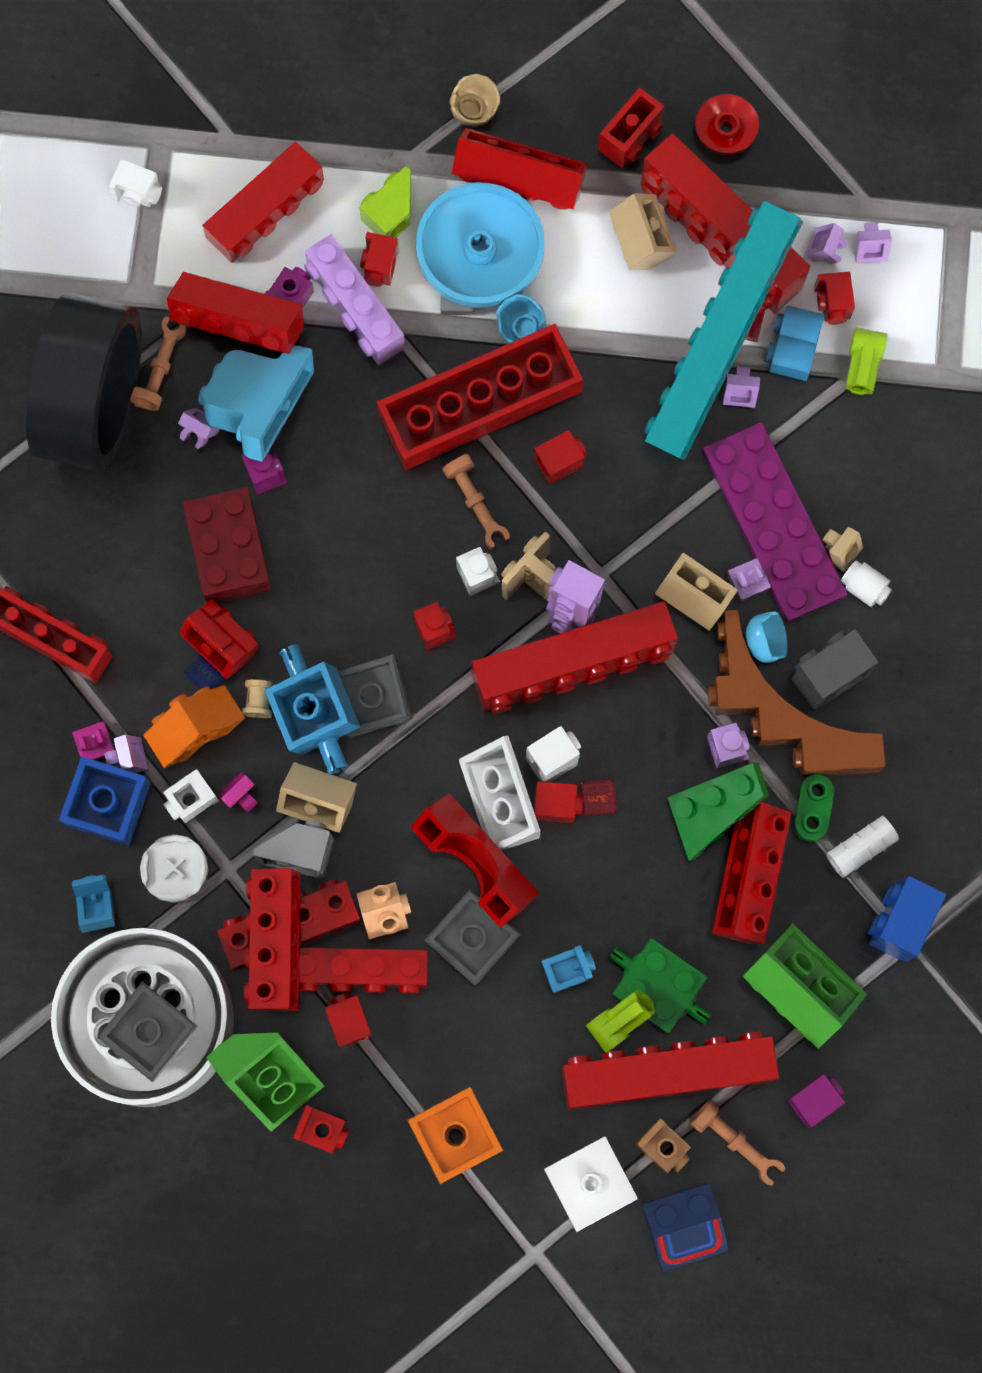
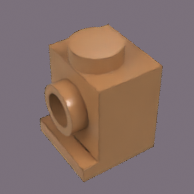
M661 1118L635 1144L665 1173H668L671 1169L676 1173L679 1172L691 1158L686 1154L691 1147ZM664 1141L670 1142L673 1146V1151L669 1155H664L660 1150V1146Z

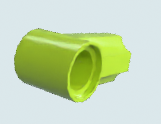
M855 327L849 349L851 360L845 389L858 395L873 393L879 362L882 361L886 347L887 333Z
M638 989L614 1008H608L598 1015L586 1027L603 1051L607 1053L627 1039L631 1031L641 1026L656 1013L654 1003L647 994Z

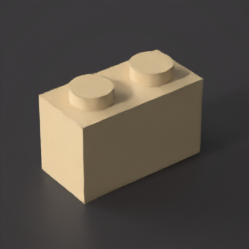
M634 193L609 211L614 231L617 234L624 260L629 270H652L676 253L656 194Z
M682 553L655 594L710 631L738 589L685 553Z
M294 762L281 786L276 811L303 821L311 820L323 823L327 829L340 833L352 808L357 783Z

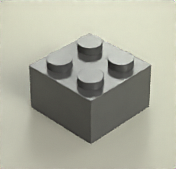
M856 629L847 635L844 631L837 633L827 641L828 644L821 652H818L816 649L811 650L799 659L800 663L795 666L796 672L791 680L813 712L868 677L879 663Z

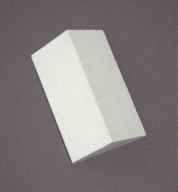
M503 736L460 758L459 762L481 829L502 851L539 839L541 831L509 736Z

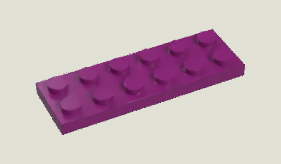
M760 422L703 447L702 453L754 559H758L769 581L770 591L786 624L846 598L848 594L763 423Z

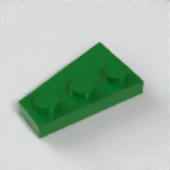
M759 763L748 764L667 797L689 861L696 860L703 854L702 851L711 843L719 840L728 828L736 821L744 818L769 796Z

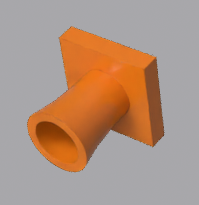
M471 1087L408 1120L440 1184L503 1151ZM454 1129L462 1132L463 1137L459 1143H453L449 1139V1133Z

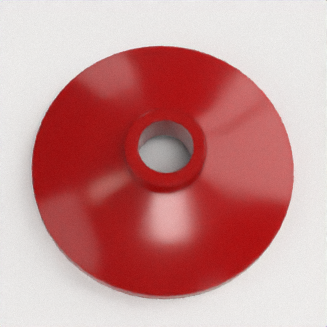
M721 94L708 99L700 107L696 116L695 127L700 141L708 149L719 154L730 155L744 151L754 142L758 134L759 119L754 107L744 98L732 94ZM722 126H728L731 128L732 131L724 132L720 128Z

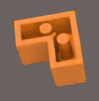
M225 685L213 689L206 686L192 696L188 697L186 694H182L169 703L170 709L159 714L151 721L153 726L144 734V737L163 768L188 760L204 743L228 735L245 717Z

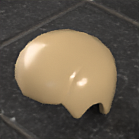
M480 74L463 77L459 80L450 97V110L453 116L463 125L478 127L488 123L495 115L500 104L497 85L489 77Z

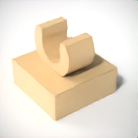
M850 527L845 530L842 536L830 529L822 539L823 542L827 543L825 549L829 551L833 566L842 572L848 569L863 549L859 532Z

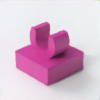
M104 721L72 732L80 758L82 756L99 761L105 758V753L115 750Z
M241 772L216 795L229 808L237 802L247 812L258 804L248 793L255 784Z

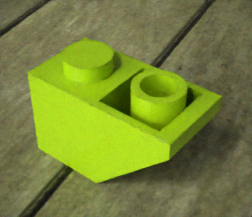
M407 166L400 172L394 171L391 173L381 189L376 193H369L361 202L359 207L361 221L374 233L397 238L410 226L411 170Z

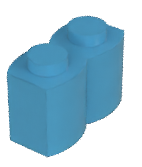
M788 305L784 314H777L773 332L779 333L777 343L770 342L765 360L771 363L769 372L807 381L824 314Z

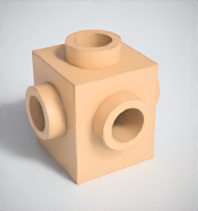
M396 882L379 885L373 889L356 893L369 939L394 934L397 931L408 928L405 915L411 913L406 893L399 895Z

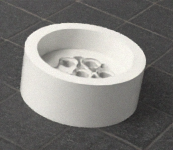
M133 928L111 933L96 940L81 951L67 967L59 981L51 1012L54 1043L60 1059L70 1074L83 1087L104 1099L138 1107L167 1105L179 1101L201 1088L216 1072L206 1057L232 1036L234 1025V1011L229 989L223 976L212 961L195 946L179 936L149 928ZM141 973L150 974L152 980L150 988L163 998L171 991H178L181 996V1002L176 1009L198 1026L154 1082L147 1079L97 1038L136 990L135 979ZM111 990H118L120 993L119 1004L116 1007L107 1008L104 1004L106 993Z

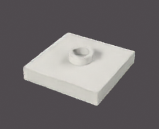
M605 1136L544 1169L576 1232L638 1199Z

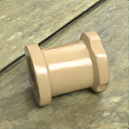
M253 679L245 681V687L248 690L246 707L242 709L244 716L252 718L272 717L265 689L274 686L273 682Z

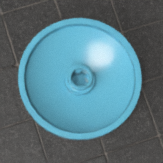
M469 183L452 188L430 204L418 225L416 256L424 278L441 296L462 306L472 308L494 307L501 305L510 296L522 294L536 279L543 263L545 239L538 215L532 206L519 194L500 185Z

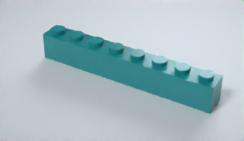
M763 201L760 208L755 207L748 221V225L751 228L746 238L741 237L738 240L733 251V255L736 258L731 268L726 267L722 272L718 282L721 288L716 298L711 297L703 312L706 318L701 328L696 327L689 339L688 344L692 347L687 357H681L674 370V375L677 377L672 387L667 386L659 401L662 407L657 417L652 416L645 428L644 433L647 434L646 442L682 460L686 459L803 224L800 217L766 201Z

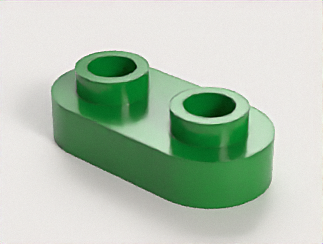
M814 774L807 777L799 788L793 827L796 835L806 842L818 841L826 834L829 827L834 786L823 775ZM815 785L820 786L823 789V795L815 796L812 793V787ZM808 818H814L817 821L818 826L816 829H810L807 826L806 820Z

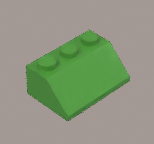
M793 923L742 976L755 991L767 999L780 1015L790 1021L801 1032L803 1037L813 1043L818 1049L843 1026L867 996V993Z
M279 1033L233 1034L206 1057L225 1084L271 1132L325 1087Z

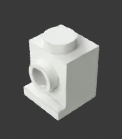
M122 159L108 186L114 201L119 202L122 197L125 202L133 206H140L142 204L149 208L152 204L158 202L162 192L156 172Z
M481 547L456 557V568L470 596L500 583L496 574L497 568L491 555L483 553Z
M197 769L163 792L168 799L163 804L174 820L180 817L184 823H187L211 805L219 802ZM194 795L196 798L195 803L186 806L184 804L185 797Z

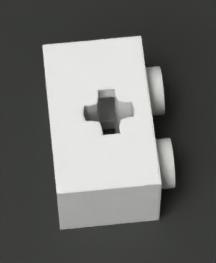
M562 726L528 746L525 760L540 782L551 783L577 766L580 755L578 749L581 748V745L571 731L566 733Z

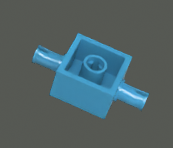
M300 645L288 646L289 651L287 652L284 648L280 651V655L283 658L290 678L265 689L287 748L290 752L304 755L319 748L328 774L339 773V768L345 770L348 768V763L345 761L338 740L340 737L361 728L337 667L323 661L308 669Z

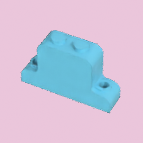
M295 345L289 354L282 352L281 356L277 359L241 350L227 353L221 363L215 365L212 378L207 386L204 385L199 393L198 401L199 404L203 405L206 423L212 427L236 433L237 441L242 442L244 455L250 459L263 462L314 373L312 349Z

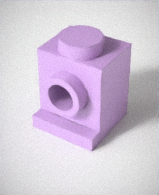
M737 723L710 730L707 740L717 769L749 760L747 750H749L748 739L745 731H740Z

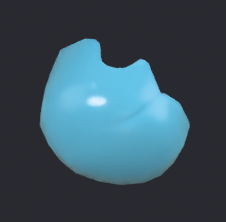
M515 294L510 296L497 309L496 316L499 324V333L508 343L546 328V316L543 308L529 295Z
M773 611L754 616L749 621L745 633L746 646L751 655L762 663H770L785 658L788 649L787 634L779 613Z

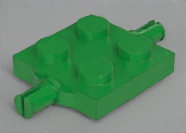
M652 938L642 952L633 958L621 951L617 946L615 947L613 952L623 958V960L612 953L608 959H611L625 970L622 981L613 992L614 996L623 1001L638 989L647 994L654 1003V1010L656 1012L649 1020L668 1034L677 1021L686 1014H689L704 1026L707 1020L696 1012H700L708 1019L712 1013L698 1005L695 1001L699 989L708 977Z

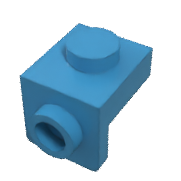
M90 875L83 879L72 881L81 932L85 933L114 927L113 898L106 876Z
M581 945L541 961L553 994L591 980L593 978L591 971L596 970L590 951L583 952Z

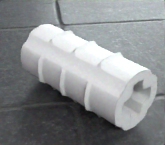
M881 816L859 832L854 833L853 836L844 842H840L826 856L835 871L844 878L896 843L899 837L890 822L884 816Z

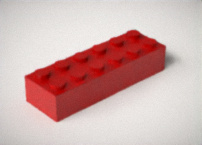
M672 133L645 157L640 184L644 194H656L659 203L664 207L666 215L673 222L678 221L687 229L686 232L692 241L696 244L701 243L709 251L710 257L716 264L731 268L736 258L733 255L734 248L741 237L746 238L751 228L748 225V221L753 210ZM792 247L761 306L765 310L769 309L774 314H777L803 289L811 266Z
M552 324L377 401V410L381 422L406 471L582 393L583 378L556 324Z
M663 601L472 661V678L484 713L492 711V714H499L511 709L510 704L523 701L524 704H531L543 699L542 694L555 691L556 694H563L575 688L574 684L587 681V684H594L607 678L606 674L618 671L619 674L632 672L638 669L637 664L650 661L651 665L664 662L670 658L669 654L673 653L678 637L666 603Z
M758 1031L742 1034V1036H738V1041L729 1042L728 1036L709 1038L704 1041L705 1046L694 1047V1041L673 1043L670 1046V1051L660 1052L659 1046L638 1048L636 1050L637 1055L625 1057V1051L621 1050L604 1053L602 1055L603 1060L591 1061L590 1055L571 1057L568 1060V1065H563L561 1068L567 1110L777 1080L779 1075L773 1037L763 1038V1032Z

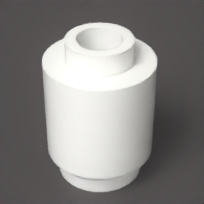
M857 560L852 563L841 579V582L846 585L845 589L870 607L875 603L881 606L892 591L888 587L891 580L867 563L861 564Z

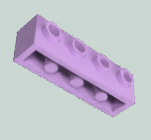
M330 234L305 250L307 263L304 264L306 272L313 281L318 280L323 287L322 293L331 306L336 305L341 312L340 318L345 327L350 332L353 330L359 337L358 343L366 356H372L376 363L381 365L404 350V334L333 235Z
M568 560L564 569L558 567L549 582L548 594L550 595L547 599L549 603L546 607V610L549 611L548 622L552 623V629L561 634L592 624L599 612L605 579Z

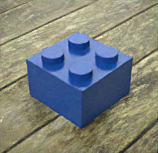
M81 756L58 821L65 827L130 846L151 782L146 776Z
M907 876L900 882L896 881L893 886L890 885L882 901L887 906L884 912L882 911L879 916L876 915L869 928L868 934L872 935L869 945L903 962H908L917 957L945 899L946 893L911 876Z

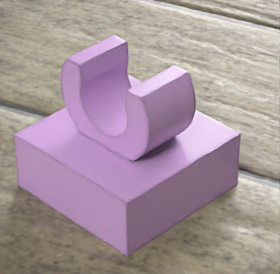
M877 222L864 223L865 231H858L854 251L856 263L888 261L892 240L890 229L879 230Z
M836 223L816 227L804 256L813 262L824 259L831 264L841 262L842 258L836 255L835 250L836 248H846L848 245L841 238L844 229Z
M737 366L736 375L727 374L723 405L755 408L760 377L750 376V367Z
M196 407L183 412L178 424L185 427L180 434V439L185 441L189 439L191 432H194L198 437L195 445L197 449L204 447L208 442V438L217 435L220 431L219 428L208 425L205 421L204 412Z
M757 558L732 568L726 573L731 585L738 589L736 596L740 603L767 592L771 588Z
M125 734L114 738L116 750L104 754L108 765H115L117 768L121 767V769L133 773L149 769L141 737Z

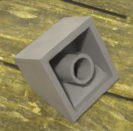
M306 820L305 825L296 823L254 848L253 856L258 864L273 868H292L301 872L302 875L324 880L334 839L331 832L325 829V824Z

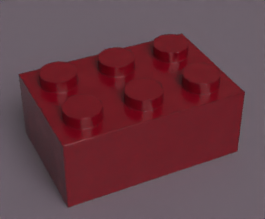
M248 487L184 501V511L202 592L206 602L213 599L216 603L272 591Z

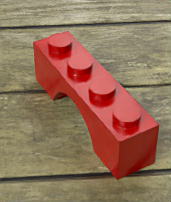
M450 793L426 808L410 826L432 852H446L455 855L473 870L480 884L478 904L500 928L519 915L540 894Z

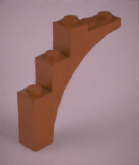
M738 610L724 611L721 621L716 622L717 640L723 641L724 653H719L720 673H725L726 676H716L713 686L708 687L709 706H715V716L755 714V717L750 718L751 736L757 737L758 746L797 744L798 748H793L794 768H799L800 777L814 774L826 776L880 773L885 768L883 734L856 733L831 727L806 716L786 702L766 682L753 662L742 635Z

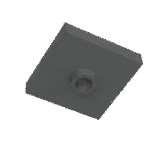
M388 655L338 671L361 728L348 733V737L352 738L413 719L397 655Z
M469 890L424 941L476 986L521 934L508 923L500 928L478 904L479 897Z
M141 982L97 1038L147 1079L154 1082L198 1026L148 985Z

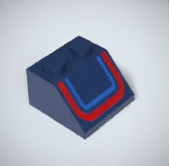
M704 1183L641 1204L662 1272L729 1251L721 1215L710 1183Z

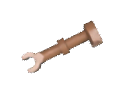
M166 316L161 323L163 341L157 358L152 359L150 365L152 372L146 388L135 386L131 394V402L135 403L134 405L137 407L157 411L162 402L161 396L157 393L164 374H168L171 364L169 360L177 342L183 339L187 333L186 325L181 324L179 329L175 331L170 330V317Z
M464 454L445 465L442 470L447 479H455L467 498L465 501L467 507L473 509L486 533L485 544L487 548L493 550L495 549V544L491 539L492 535L500 534L505 542L510 540V534L505 527L498 525L484 504L486 500L482 492H477L466 472L474 468V463L468 454Z
M708 1100L690 1120L689 1124L699 1133H702L707 1126L711 1127L728 1142L727 1147L731 1151L735 1152L737 1150L758 1170L760 1180L764 1184L772 1186L774 1182L768 1178L767 1169L770 1166H775L779 1171L784 1172V1165L778 1160L768 1159L745 1140L747 1136L741 1131L736 1132L717 1115L719 1107L711 1100Z

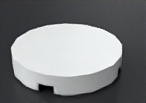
M175 834L156 840L143 854L140 865L142 882L148 891L161 901L171 903L187 901L198 894L206 883L209 871L207 857L201 847L190 838Z

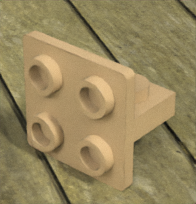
M546 531L540 538L534 536L524 547V556L518 562L515 560L510 562L502 572L501 576L504 577L502 580V597L507 601L524 582L545 600L548 599L550 595L548 594L549 582L557 568L545 559L550 553L551 536Z

